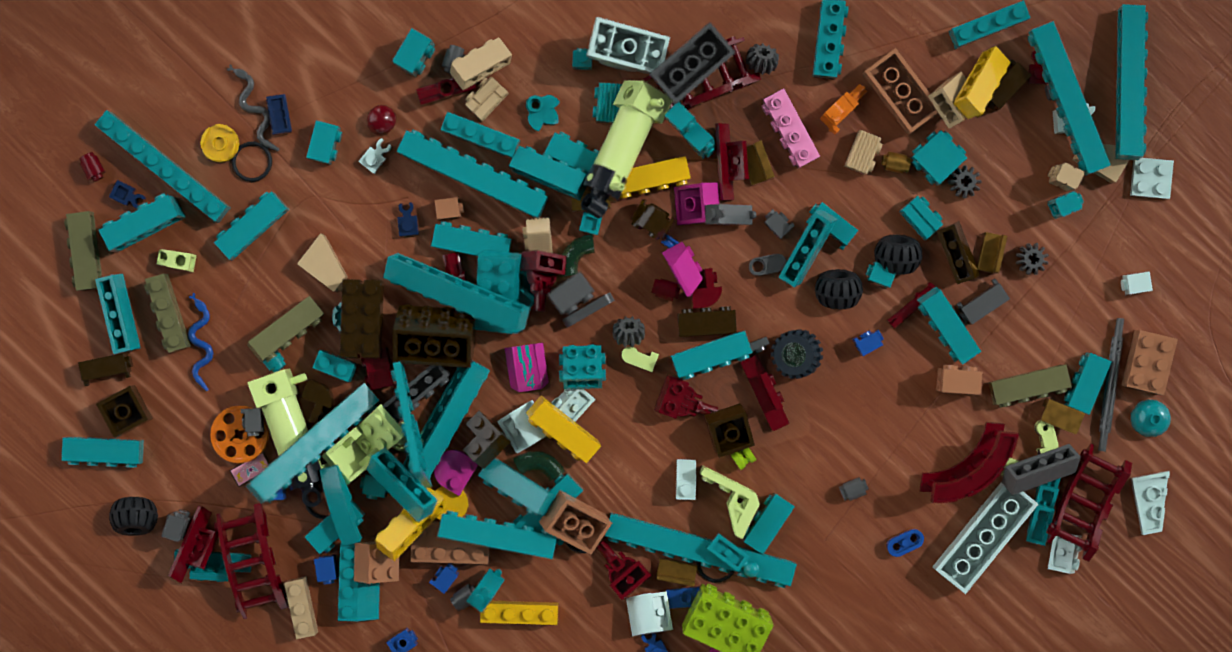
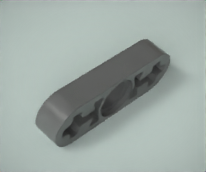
M609 292L564 318L562 321L566 328L615 300Z

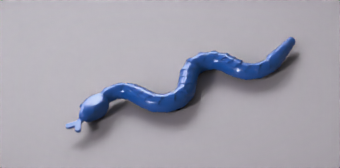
M193 293V296H189V298L194 299L196 308L204 316L201 320L190 326L188 339L193 345L204 349L206 356L193 365L192 375L195 381L205 391H208L209 388L198 375V371L212 360L214 352L208 343L196 338L195 333L208 323L210 314L206 304L196 299L195 293Z

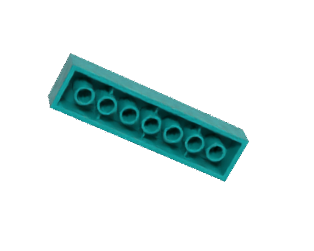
M413 129L412 132L406 130L397 149L400 155L537 219L540 218L548 201L545 191L537 187L534 190L528 188V183L520 179L513 181L511 180V175L500 171L498 174L493 171L494 168L484 162L482 165L476 163L477 160L467 154L462 157L459 155L460 152L450 146H447L445 149L441 147V142L430 138L428 141L424 139L425 136L422 133Z

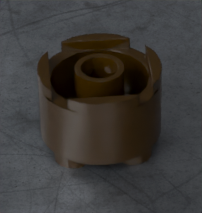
M642 199L631 217L633 220L632 225L640 230L643 228L648 230V235L656 240L664 239L676 218L672 217L669 219L668 216L670 214L653 203L647 205L645 204L647 200Z

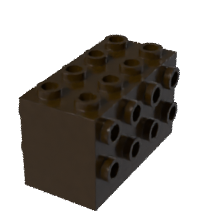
M408 304L399 305L393 327V363L401 362L406 364L471 368L476 343L475 318L471 314L458 312L449 307L436 308Z

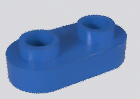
M917 529L907 530L887 542V551L892 556L900 557L921 547L924 542V536ZM912 535H916L917 537L916 541L914 542L910 540V537ZM895 543L899 544V548L897 550L893 549V545Z

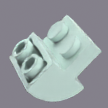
M533 400L497 421L506 437L511 441L510 443L517 454L546 437L542 432V428L539 426L535 428L528 422L529 418L526 412L534 404Z
M667 591L626 598L632 637L673 630Z

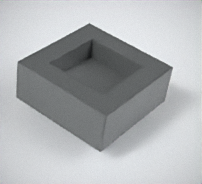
M765 336L749 344L751 350H755L758 353L767 349L766 345L770 343Z

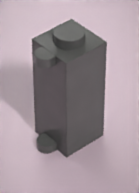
M705 205L706 224L752 225V219L756 218V212L752 211V205Z
M995 278L991 280L993 286L964 305L960 302L956 304L960 311L958 315L964 323L972 325L1010 300L1001 284Z

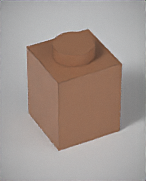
M458 197L435 200L437 220L460 218L461 213H464L463 201L459 202Z

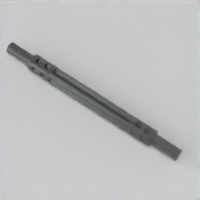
M1122 318L1116 319L1115 333L1111 341L1109 361L1112 362L1107 372L1099 426L1101 433L1098 451L1106 452L1108 433H1111L1124 340L1122 338L1124 319Z

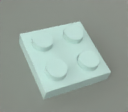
M1151 158L1133 160L1130 196L1170 199L1174 161Z

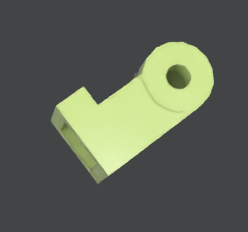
M159 249L156 264L194 272L197 255Z
M631 346L626 347L622 351V358L625 362L650 372L653 371L659 356L658 353L653 351L648 356L638 352L636 348Z
M1041 420L1037 421L1034 430L1039 435L1041 448L1037 449V454L1059 448L1054 426Z

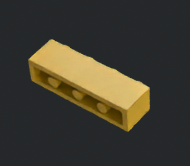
M997 46L982 52L953 102L967 119L975 116L979 117L985 112V107L992 99L993 92L999 87L1001 78L1007 73L1006 69L1010 61Z
M686 156L632 168L620 199L631 197V193L639 192V195L650 192V189L656 187L657 190L668 189L669 184L676 183V186L688 184L687 180H690L691 177Z
M542 395L526 412L529 418L528 422L535 428L538 426L542 428L544 435L549 439L552 437L558 441L557 444L563 450L569 449L572 452L571 455L578 461L583 460L587 463L601 447L598 439Z
M430 487L426 489L438 500L432 514L418 523L403 508L402 512L390 521L389 526L384 531H380L376 536L377 549L394 562L446 508L445 498Z
M490 601L483 612H480V623L557 625L558 603Z

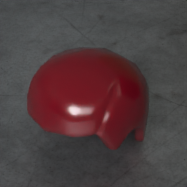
M377 105L370 110L367 116V126L372 133L377 136L387 135L395 127L396 114L392 108L387 105Z

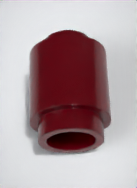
M90 152L79 158L80 166L88 180L96 182L104 177L105 170L97 155Z
M661 278L660 280L655 279L651 293L655 294L656 297L673 302L674 298L678 299L681 288L677 287L678 283Z

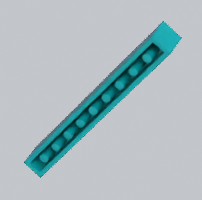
M612 512L609 519L612 524L605 533L609 541L619 543V540L627 542L626 545L637 548L638 545L643 546L648 552L656 553V550L664 552L663 555L674 558L676 555L682 557V560L685 562L693 563V560L701 562L700 565L711 568L713 565L719 567V570L722 572L730 573L731 570L737 572L707 549L713 541L712 539ZM738 547L750 556L747 562H755L759 566V573L755 576L757 581L767 583L769 580L775 582L774 585L781 588H786V585L791 586L797 566L796 562ZM741 568L737 575L748 578L744 573V568Z

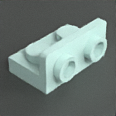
M564 389L563 393L552 401V404L576 422L595 399L584 389Z
M1056 536L1052 542L1048 569L1069 574L1075 573V570L1077 571L1079 568L1080 560L1077 558L1078 553L1081 552V547Z

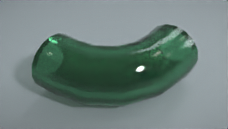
M593 234L576 238L565 247L562 255L566 256L565 275H560L559 277L577 274L580 259L584 255L595 253Z
M529 451L513 458L515 465L522 475L531 470H539L551 481L565 472L563 466L553 456L544 452Z

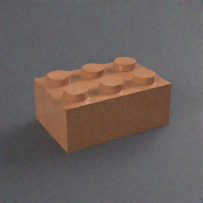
M1134 330L1121 386L1164 395L1178 339L1142 330Z
M561 490L557 493L546 515L542 516L539 521L546 532L589 554L593 553L612 524L605 513Z

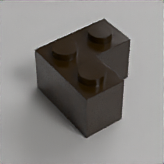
M480 410L466 423L476 437L463 450L476 464L485 469L511 441Z

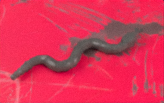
M230 64V68L227 70L234 71L237 77L248 82V85L239 96L241 109L247 113H260L264 116V120L256 132L257 139L263 146L279 151L280 149L263 137L264 131L270 125L268 109L262 106H249L246 102V99L254 89L253 78L246 71L234 69Z

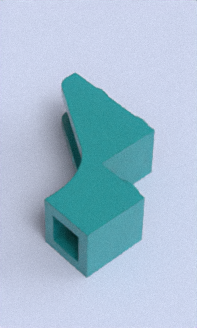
M680 102L676 103L665 114L667 121L676 128L702 159L710 157L715 152L716 144L713 137L697 123L695 117Z

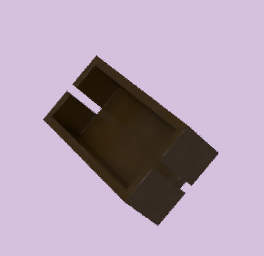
M342 279L340 357L360 358L358 353H361L362 358L381 359L384 282L382 280H364L363 283L360 279Z

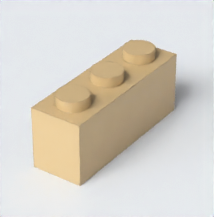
M499 37L495 40L491 39L479 49H472L463 58H456L451 64L450 74L461 89L465 90L509 65L512 54Z
M307 577L287 580L284 582L296 639L316 635L318 628Z

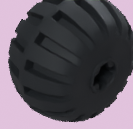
M887 235L882 237L875 247V262L880 263L884 269L887 267L889 273H896V275L910 274L921 263L922 249L919 242L910 236Z
M843 269L823 272L815 285V294L819 303L830 309L842 310L852 308L858 304L863 293L862 282L859 276L852 271Z
M124 497L118 499L112 505L109 513V520L113 530L128 536L150 533L156 526L158 519L155 504L144 497Z

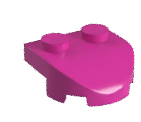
M449 450L443 453L439 464L434 469V475L440 485L460 496L478 464L462 451Z

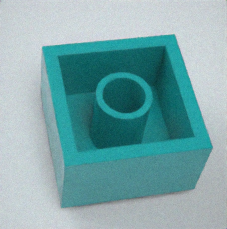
M411 28L392 62L395 66L416 78L418 74L421 75L426 67L424 63L427 58L430 59L436 50L434 48L435 44L430 38Z

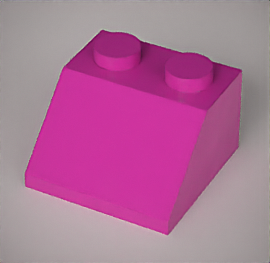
M698 183L674 187L677 225L706 223L705 205L719 204L718 183Z
M680 242L662 252L678 284L686 296L689 297L703 280L700 274L703 270L698 261H693L692 257L695 255L690 246L686 247L683 242Z

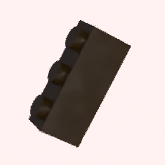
M960 221L938 229L937 233L956 283L960 284L979 276L978 268Z
M731 306L719 307L720 311H712V308H700V312L694 313L693 309H681V313L677 314L679 337L737 333L736 310H731Z

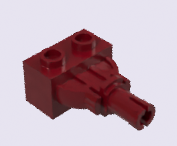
M539 250L522 252L521 271L526 272L530 291L534 294V312H546V295L551 293V287L554 285L556 277L565 275L566 256Z
M667 374L654 410L676 419L677 416L690 415L695 417L696 413L690 410L706 415L712 413L708 410L718 411V407L694 399V397L702 399L703 396L697 394L689 386V382Z
M604 540L601 544L606 551L601 545H598L596 549L612 567L611 569L608 564L604 565L611 582L609 586L624 601L652 575L639 560L636 561L631 557L625 556L622 551L618 553L622 558L621 560Z

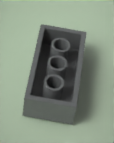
M709 22L649 75L670 100L676 104L736 52Z
M579 271L548 294V296L562 314L567 313L570 315L578 309L576 305L581 301L585 304L594 297L592 293L595 291Z

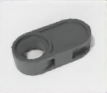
M781 254L757 257L750 261L749 271L755 276L779 272L786 265V259ZM760 261L763 264L761 272L753 270L752 265L754 262Z

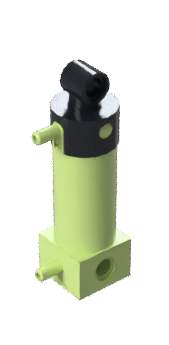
M624 80L613 103L620 109L583 183V187L591 193H588L583 198L581 209L597 219L603 217L608 209V202L606 200L618 202L653 123H663L665 114L672 103L667 95L645 81Z
M283 369L247 382L256 407L262 408L279 456L308 431L296 395L299 394L296 384L306 381L307 376L303 373L293 377L291 369ZM272 383L276 385L275 393L271 390ZM320 458L313 464L309 462L305 466L307 469L299 477L295 475L290 479L292 481L289 485L290 491L300 488L303 493V503L308 507L317 506L324 498L323 491L317 484L321 480L319 470L330 465L328 463L322 464ZM310 492L317 494L316 502L309 500L308 495Z

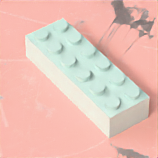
M1001 482L932 567L966 594L1038 506V503L1024 492L1011 495Z

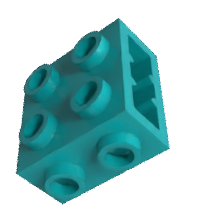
M942 130L937 133L933 131L926 138L928 142L925 145L919 144L912 151L914 153L911 157L913 160L912 165L918 171L922 170L926 174V180L932 185L934 183L936 185L941 184L967 159L965 156L966 151L960 145L956 146L952 142V136L947 131L943 132Z
M601 345L563 346V354H559V366L563 365V370H559V381L563 382L564 389L602 388V381H606V369H602V364L606 363L605 353H601Z

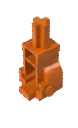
M859 84L850 93L846 92L821 116L820 120L834 135L840 130L837 125L858 106V101L867 93L865 87Z

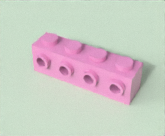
M785 89L763 99L761 107L766 116L770 115L772 119L770 124L773 130L779 132L782 137L779 139L784 149H788L791 155L788 157L792 165L800 168L819 158L820 155Z

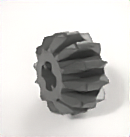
M763 43L761 45L755 44L748 50L746 64L755 73L760 72L762 75L764 73L770 74L777 68L779 54L776 53V49H771L770 45L765 46Z
M966 165L962 167V170L959 167L956 168L957 174L953 172L950 174L954 180L948 181V184H954L950 191L957 189L955 193L957 197L961 192L963 198H967L968 194L971 197L974 196L973 190H980L975 184L982 183L981 180H976L975 178L980 175L979 172L973 175L974 168L971 167L968 171ZM966 177L965 180H969V184H966L965 187L963 186L964 183L961 184V180Z
M1027 243L1026 248L1023 246L1019 248L1023 254L1016 253V257L1021 258V260L1016 261V264H1022L1019 270L1023 271L1026 269V275H1030L1031 272L1034 275H1038V269L1040 271L1045 270L1042 264L1048 265L1049 263L1044 260L1049 255L1042 254L1045 248L1041 247L1038 249V243H1034L1033 247L1030 243ZM1033 256L1036 261L1031 264V260L1028 257Z
M625 316L623 320L618 319L617 323L613 326V338L618 345L623 344L624 347L630 345L633 348L634 344L640 345L641 340H644L645 326L641 323L640 319L634 320L633 316L631 318Z

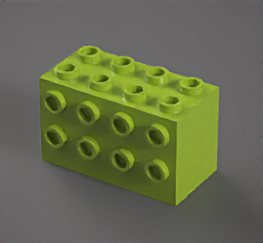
M701 584L682 623L683 634L721 652H761L774 626L769 612L762 608H753L752 604L748 601L742 600L740 602L734 599L735 596L728 592L723 594L717 591L718 588L711 584Z

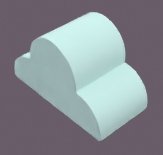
M596 17L587 57L615 69L650 74L665 61L670 37Z

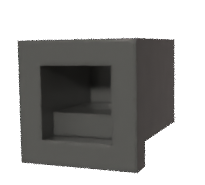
M772 209L765 216L767 220L764 224L779 239L795 226L793 223L790 225L787 223L789 219L782 212L778 214Z
M241 409V413L245 414V417L242 418V427L247 432V437L259 436V433L264 432V414L262 409Z

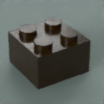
M135 385L128 386L96 404L114 438L120 437L153 419Z
M741 403L704 415L713 448L719 458L755 446L747 414Z

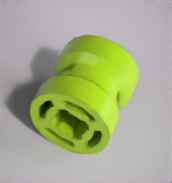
M749 448L730 454L740 470L744 469L748 463H753L757 460Z

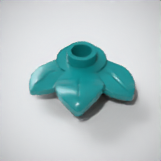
M533 95L527 99L528 122L536 131H540L543 123L550 125L558 124L559 118L554 108L559 105L560 101L552 95L543 97ZM538 102L539 107L534 109L532 103Z

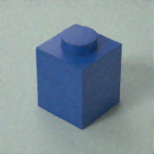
M336 554L316 557L314 563L317 582L323 581V585L335 583L334 580L339 577Z

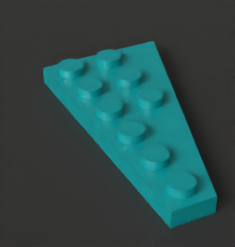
M401 362L393 363L394 370H391L393 381L397 383V388L394 390L397 400L400 399L401 406L398 407L400 418H403L404 421L401 428L403 436L407 438L405 450L411 459L408 462L410 473H413L414 478H417L425 488L432 487V483L425 474L428 466L425 457L421 455V453H424L418 423L417 420L415 421L414 415L411 414L414 406L410 396H407V393H410L405 368Z

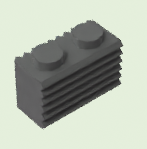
M179 509L168 514L161 537L176 542L184 539L193 519V516L189 515L190 512Z

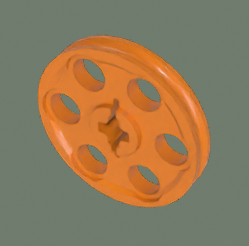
M232 406L223 410L215 418L211 427L210 437L214 450L220 457L229 462L247 463L256 459L263 453L269 441V428L265 418L264 435L262 438L257 439L255 436L247 437V432L242 434L243 439L235 438L237 430L245 431L242 427L244 414L241 413V409H253L247 406ZM228 413L234 415V422L231 424L225 422V416ZM222 430L225 432L226 438L220 442L216 439V434ZM248 445L255 447V453L252 456H248L245 452ZM230 446L236 449V454L233 457H229L226 454V450Z

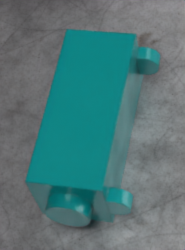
M823 202L819 205L815 204L809 211L811 216L806 223L809 224L814 213L821 209L837 218L838 220L829 235L842 244L839 249L843 250L859 230Z
M489 568L466 600L481 613L505 579L501 577L502 571L500 569L493 571Z

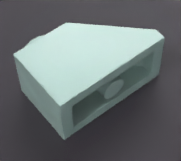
M677 459L676 499H696V460Z

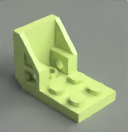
M380 405L357 427L323 454L322 457L330 466L338 464L348 485L367 469L372 455L383 448L389 450L403 437L402 428L386 409Z
M702 465L699 471L702 475V480L710 484L716 482L719 484L720 489L728 493L732 490L727 501L729 516L735 536L743 539L760 505L757 494L753 490ZM738 498L743 499L741 503L737 502Z

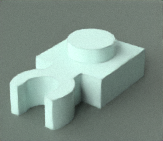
M382 138L377 141V148L375 150L370 147L358 161L373 174L376 173L386 160L382 155L389 152L392 148L391 145H388L387 148L382 149L381 144L384 141Z

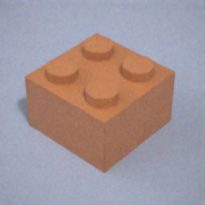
M943 365V368H938L936 391L981 395L983 372L977 371V367L962 366V370H959L958 366Z
M375 541L355 543L354 581L367 584L399 581V557L394 562L377 549Z

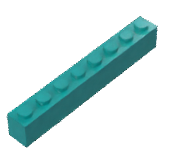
M1122 4L1118 9L1115 159L1139 160L1146 153V143H1144V136L1147 131V126L1144 124V117L1147 114V106L1144 105L1147 87H1144L1148 73L1147 68H1145V61L1148 57V50L1145 49V42L1148 39V31L1145 30V23L1148 22L1146 5Z
M1054 21L1032 29L1028 32L1029 44L1035 48V59L1042 66L1043 79L1050 86V97L1053 101H1056L1058 106L1056 108L1057 114L1064 121L1065 126H1063L1066 136H1069L1071 139V150L1074 155L1077 154L1079 169L1084 171L1085 175L1111 166Z
M106 110L96 122V127L215 222H220L231 209L230 206L114 113Z
M396 253L388 257L383 278L390 280V283L404 286L411 292L421 293L423 297L435 299L442 305L454 307L458 312L471 314L473 318L485 320L492 326L502 327L508 333L515 334L525 329L530 307L402 254Z
M472 360L471 368L457 367L420 433L424 453H421V455L425 457L428 470L425 471V474L429 480L490 372L489 369ZM408 454L407 458L403 463V466L410 472L408 462L411 461L410 455Z
M363 383L251 480L246 487L260 503L266 500L269 503L277 496L276 491L280 488L284 490L292 483L290 479L293 476L299 477L307 470L305 466L309 462L311 464L315 463L321 457L319 453L323 450L327 452L335 445L333 441L337 437L343 438L349 432L347 429L351 425L354 427L363 420L361 417L366 412L370 414L377 408L375 404L379 399Z

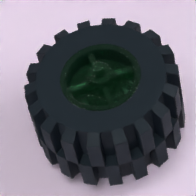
M797 329L781 334V337L775 340L776 344L772 346L774 352H771V357L775 359L772 363L777 365L775 369L778 372L782 371L781 375L789 376L791 379L803 378L814 373L816 368L821 365L819 361L823 359V355H821L823 347H819L821 342L816 340V336L809 334L807 330Z

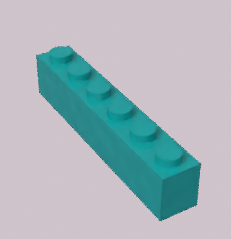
M452 511L441 514L437 537L553 559L557 537L543 529L541 533L533 532V527L523 526L522 529L515 528L513 523L504 522L503 525H498L496 520L485 518L483 522L478 521L477 516L467 514L465 518L457 517L458 513Z

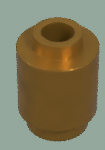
M888 151L887 155H883L881 165L887 171L901 174L903 172L908 173L911 158L904 154Z

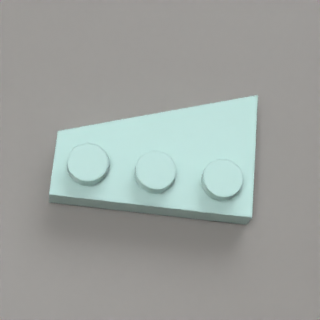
M1170 471L1130 478L1142 535L1162 532L1164 506Z

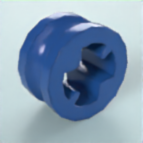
M667 234L665 235L666 239L661 241L668 248L679 243Z

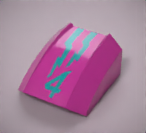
M543 343L505 348L512 389L518 392L540 390L549 383Z

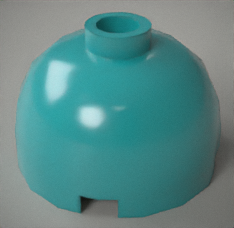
M1146 399L1136 404L1131 412L1130 421L1134 430L1142 436L1157 437L1168 430L1171 423V415L1169 409L1162 402Z

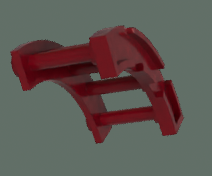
M734 36L726 39L727 43L736 52L733 54V58L740 72V79L734 81L730 77L725 63L718 67L723 78V85L714 89L713 86H710L708 78H705L701 82L703 94L693 97V95L688 93L682 98L683 102L681 104L687 110L699 103L715 99L721 94L736 91L761 80L759 73L751 75L747 71L737 45L745 41L744 37L736 39ZM650 75L643 78L645 82L653 80ZM656 83L658 90L664 93V91ZM671 103L669 110L675 105L674 103Z
M986 422L978 444L964 460L942 471L922 472L919 491L932 492L930 500L932 503L955 502L958 499L967 496L971 497L981 492L1004 471V466L1014 454L1019 434L1017 432L1004 431V423Z
M1091 443L1087 449H1083L1080 453L1081 458L1077 471L1071 475L1059 501L1053 521L1046 531L1049 534L1048 543L1051 544L1056 536L1081 547V550H1083L1082 559L1088 562L1098 551L1103 532L1100 529L1102 520H1107L1113 504L1110 502L1115 493H1120L1132 470V463L1127 460L1121 466H1115L1094 456V445ZM1088 462H1091L1114 473V478L1111 483L1105 484L1082 472ZM1078 480L1102 490L1105 495L1101 503L1096 504L1073 493ZM1069 499L1093 510L1095 513L1093 522L1087 523L1066 513L1065 509ZM1062 519L1086 530V533H1088L1087 539L1084 541L1061 530Z
M254 504V513L250 516L224 522L220 513L216 514L217 522L214 523L215 531L219 534L222 556L235 598L237 613L240 612L243 619H247V608L270 602L278 603L281 610L288 608L286 590L280 574L276 575L274 569L276 561L273 549L268 546L267 537L270 535L267 514L262 504ZM250 523L256 524L257 532L254 535L228 541L227 529ZM255 542L257 544L260 543L262 554H259L258 557L232 563L229 549ZM258 564L265 565L267 571L265 577L238 584L235 570ZM263 585L272 587V594L247 601L244 600L241 591Z

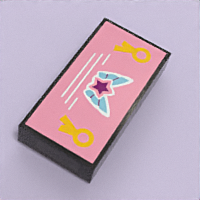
M263 451L256 459L242 463L229 471L238 487L253 480L271 463Z

